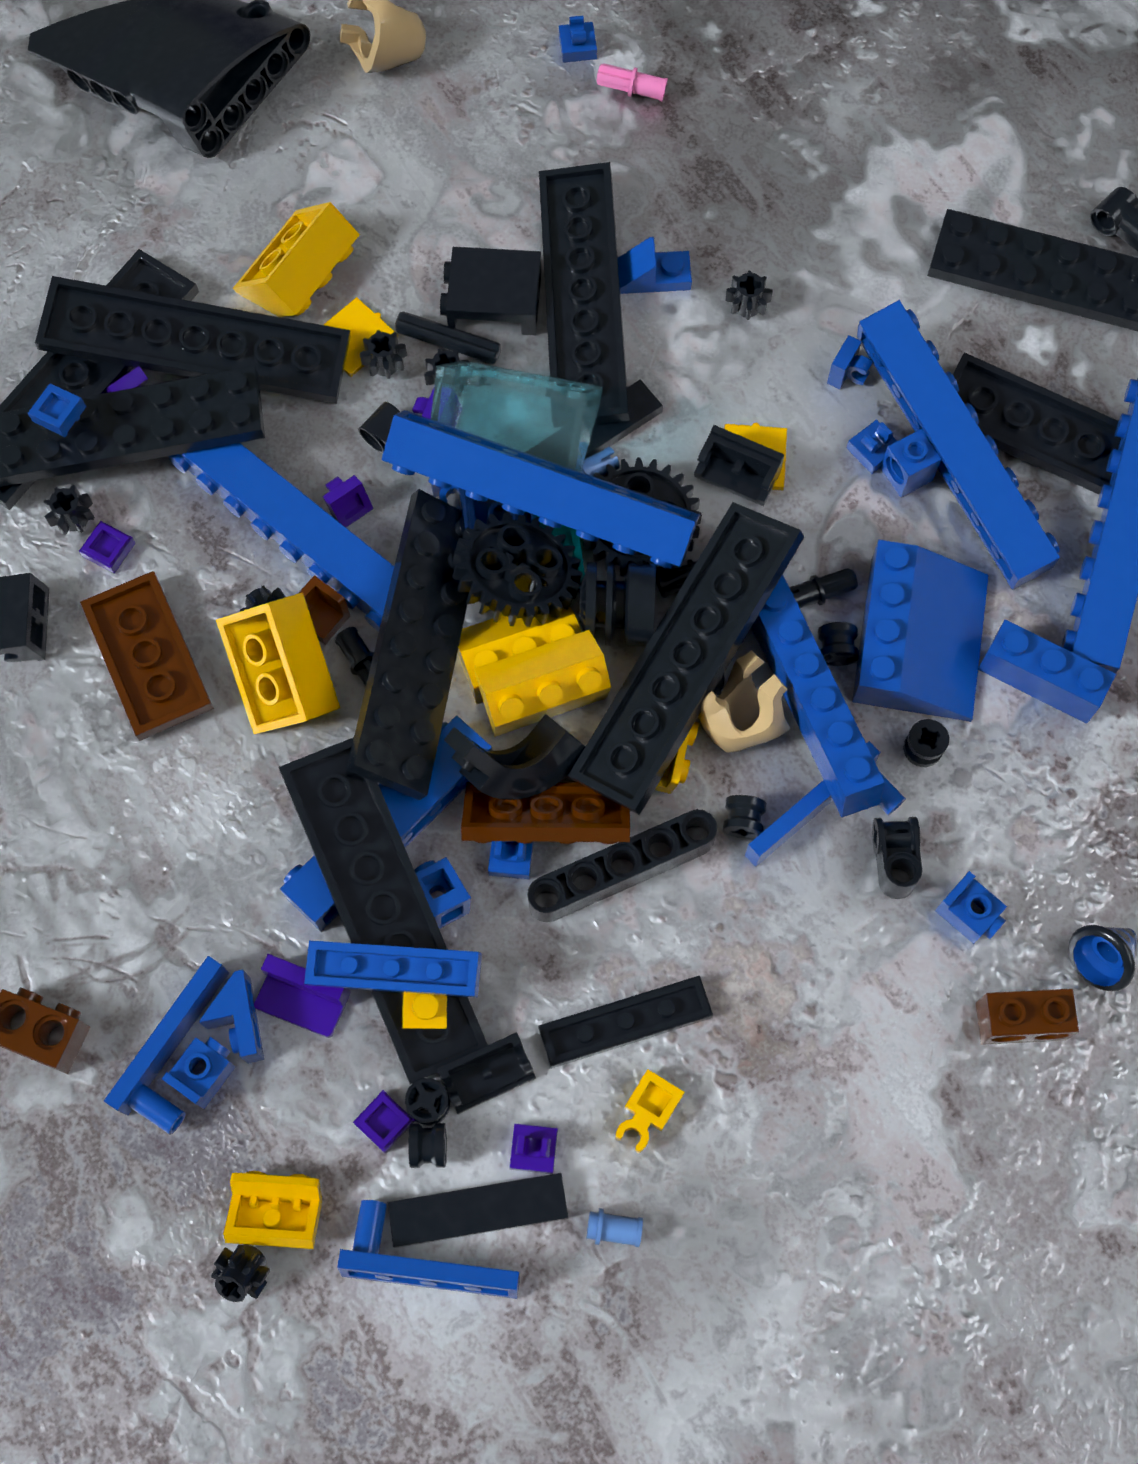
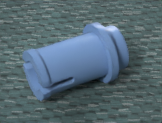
M607 447L603 451L584 460L580 458L573 460L574 464L568 468L594 477L595 472L605 475L607 464H610L616 470L620 468L617 456L610 457L615 453L611 447Z
M599 1208L598 1212L590 1211L586 1239L595 1240V1245H599L600 1241H607L639 1247L643 1218L605 1214L602 1208Z

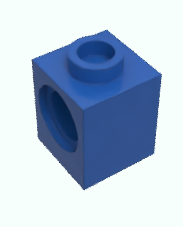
M918 430L887 447L880 469L902 498L932 482L942 459L923 432Z

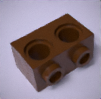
M21 987L17 994L2 989L0 992V1047L68 1075L91 1028L79 1020L81 1012L61 1003H57L55 1010L41 1004L44 997ZM25 1010V1022L18 1029L12 1030L11 1020L13 1016ZM58 1026H63L64 1036L58 1044L50 1046L48 1038L51 1031Z
M1073 989L986 993L976 1002L981 1045L1066 1041L1079 1032Z

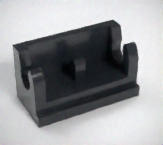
M713 425L698 456L697 461L699 463L694 472V477L764 507L781 473L784 454Z
M31 573L0 577V655L5 654V662L41 661L46 658L49 587Z
M517 1032L437 1069L458 1115L536 1079L532 1065L526 1056Z

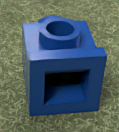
M447 857L437 862L434 860L424 862L414 870L439 929L470 913L471 897ZM436 891L444 893L435 899L431 896Z
M969 871L941 902L935 912L974 944L982 935H985L990 940L1001 928L1006 920L1000 914L1007 906L974 879L976 876ZM971 902H974L984 913H975L971 908Z
M195 1037L170 1072L165 1073L162 1080L193 1103L205 1109L236 1066L226 1059L231 1051L216 1040L209 1037L206 1043H203ZM200 1060H204L206 1062L204 1072L195 1075L192 1070Z

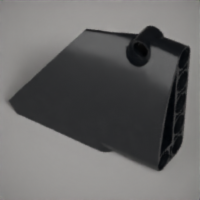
M127 0L90 10L30 33L28 51L30 54L63 68L68 77L83 91L129 113L136 115L141 109H144L160 117L177 143L203 157L213 158L219 154L304 54L310 43V31L305 24L273 12L269 3L265 0H254L250 3L240 0Z

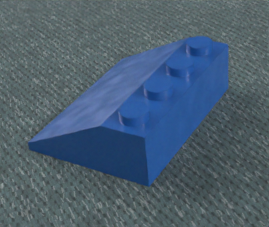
M878 539L870 565L852 702L971 722L974 712L989 575L917 545Z

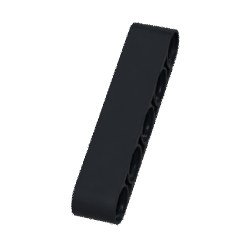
M696 809L630 837V842H618L537 878L531 883L527 893L531 914L541 922L556 921L706 854L714 845L717 833L715 818L705 810ZM692 826H701L707 831L708 837L703 840H694L687 834V829ZM663 842L669 846L671 852L667 856L657 857L650 852L649 847L653 843ZM623 858L629 860L634 868L629 873L621 874L614 871L611 864L615 860ZM581 875H589L596 881V884L592 889L583 891L576 888L573 882ZM546 891L552 892L558 897L556 904L548 908L541 907L535 902L536 897Z

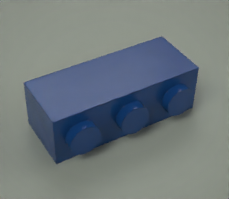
M1006 619L1003 621L978 667V670L1086 724L1101 707L1116 676L1115 673Z

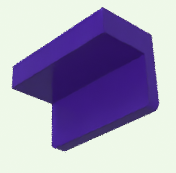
M267 954L261 967L266 978L256 998L254 1007L258 1011L326 1038H331L351 994L349 988L304 984L306 968Z

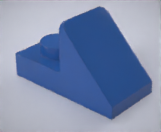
M649 237L618 257L620 294L691 290L692 278L689 251L655 252L654 237Z
M244 970L234 971L200 1019V1024L206 1029L234 1024L235 1028L229 1029L232 1051L234 1054L239 1053L240 1058L249 1064L265 1059L257 1012L254 1007L255 1000L251 978Z

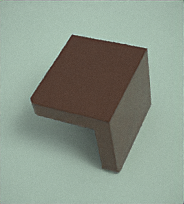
M313 576L299 593L303 592L318 640L326 645L350 618V613L345 598L319 578Z

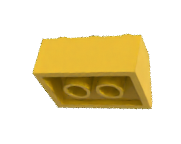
M331 202L296 210L233 289L237 294L278 317L299 316L311 305L310 297L317 289L324 287L333 276L331 271L336 264L343 262L351 255L354 250L352 244L360 234Z
M303 592L216 619L253 734L305 722L340 709Z
M570 607L568 610L562 608L558 618H554L549 614L544 625L536 617H533L530 627H526L522 618H517L515 625L510 626L508 617L503 615L498 622H494V618L462 629L457 653L476 705L483 703L474 669L581 633L582 631L576 616Z
M590 630L474 669L494 737L537 723L545 714L551 718L606 699L611 689L604 654Z

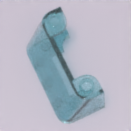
M464 361L452 362L437 366L431 419L582 472L601 402L602 387L486 364Z

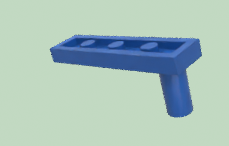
M868 741L866 744L876 763L881 752ZM881 773L885 786L881 803L878 806L889 816L901 806L906 798ZM824 780L748 844L745 856L755 867L833 801Z
M309 940L304 984L309 986L478 998L482 954L474 951Z
M207 956L104 1099L105 1103L127 1116L134 1110L169 1135L178 1129L186 1113L150 1089L149 1086L230 974L222 964Z
M375 1200L361 1201L352 1251L340 1249L337 1268L342 1277L518 1299L520 1283L518 1271L379 1254L387 1204Z

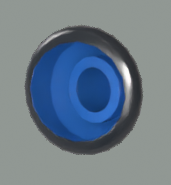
M1086 925L1077 929L1072 934L1068 947L1070 960L1077 973L1090 985L1100 990L1119 991L1126 988L1134 977L1136 969L1134 960L1136 933L1132 929Z

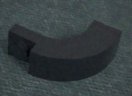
M547 714L542 717L526 738L505 750H487L455 727L444 739L456 751L452 759L462 766L459 772L482 793L504 800L528 798L555 786L569 775L586 747Z

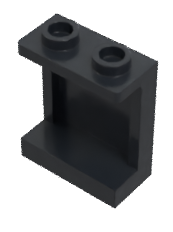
M453 246L451 261H445L444 284H448V292L441 293L440 315L446 316L448 326L456 328L457 319L521 323V335L536 336L542 276L541 251Z

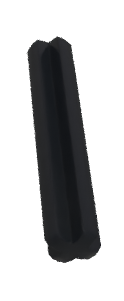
M405 311L399 313L395 322L396 331L400 334L454 351L457 349L458 353L491 364L497 362L501 353V344L499 342Z

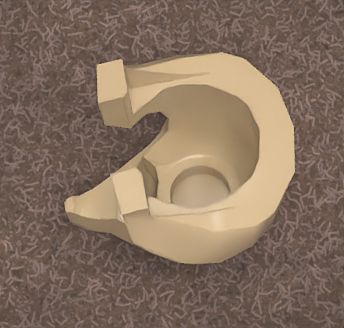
M348 0V8L371 11L374 18L375 35L372 44L366 32L359 26L341 24L340 43H346L351 47L360 61L364 72H383L415 61L421 57L425 49L426 30L417 13L397 6L389 0Z
M753 651L735 661L721 695L717 698L715 693L711 691L702 702L701 713L699 714L702 726L712 742L727 753L738 752L766 743L791 730L784 717L781 700L783 693L788 689L775 674L763 683L759 689L756 688L751 673L759 668L764 661Z

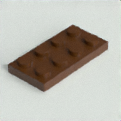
M154 571L80 602L135 736L139 741L214 709Z
M466 782L461 840L478 843L516 841L523 844L532 842H560L563 844L575 842H601L603 844L630 842V809L609 800L577 782H559L540 794L516 800L493 798L479 791L472 783Z

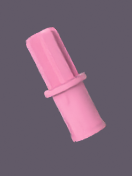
M603 63L598 69L596 80L598 85L628 92L629 97L633 93L662 102L668 78L637 72L638 68L636 67L633 70Z

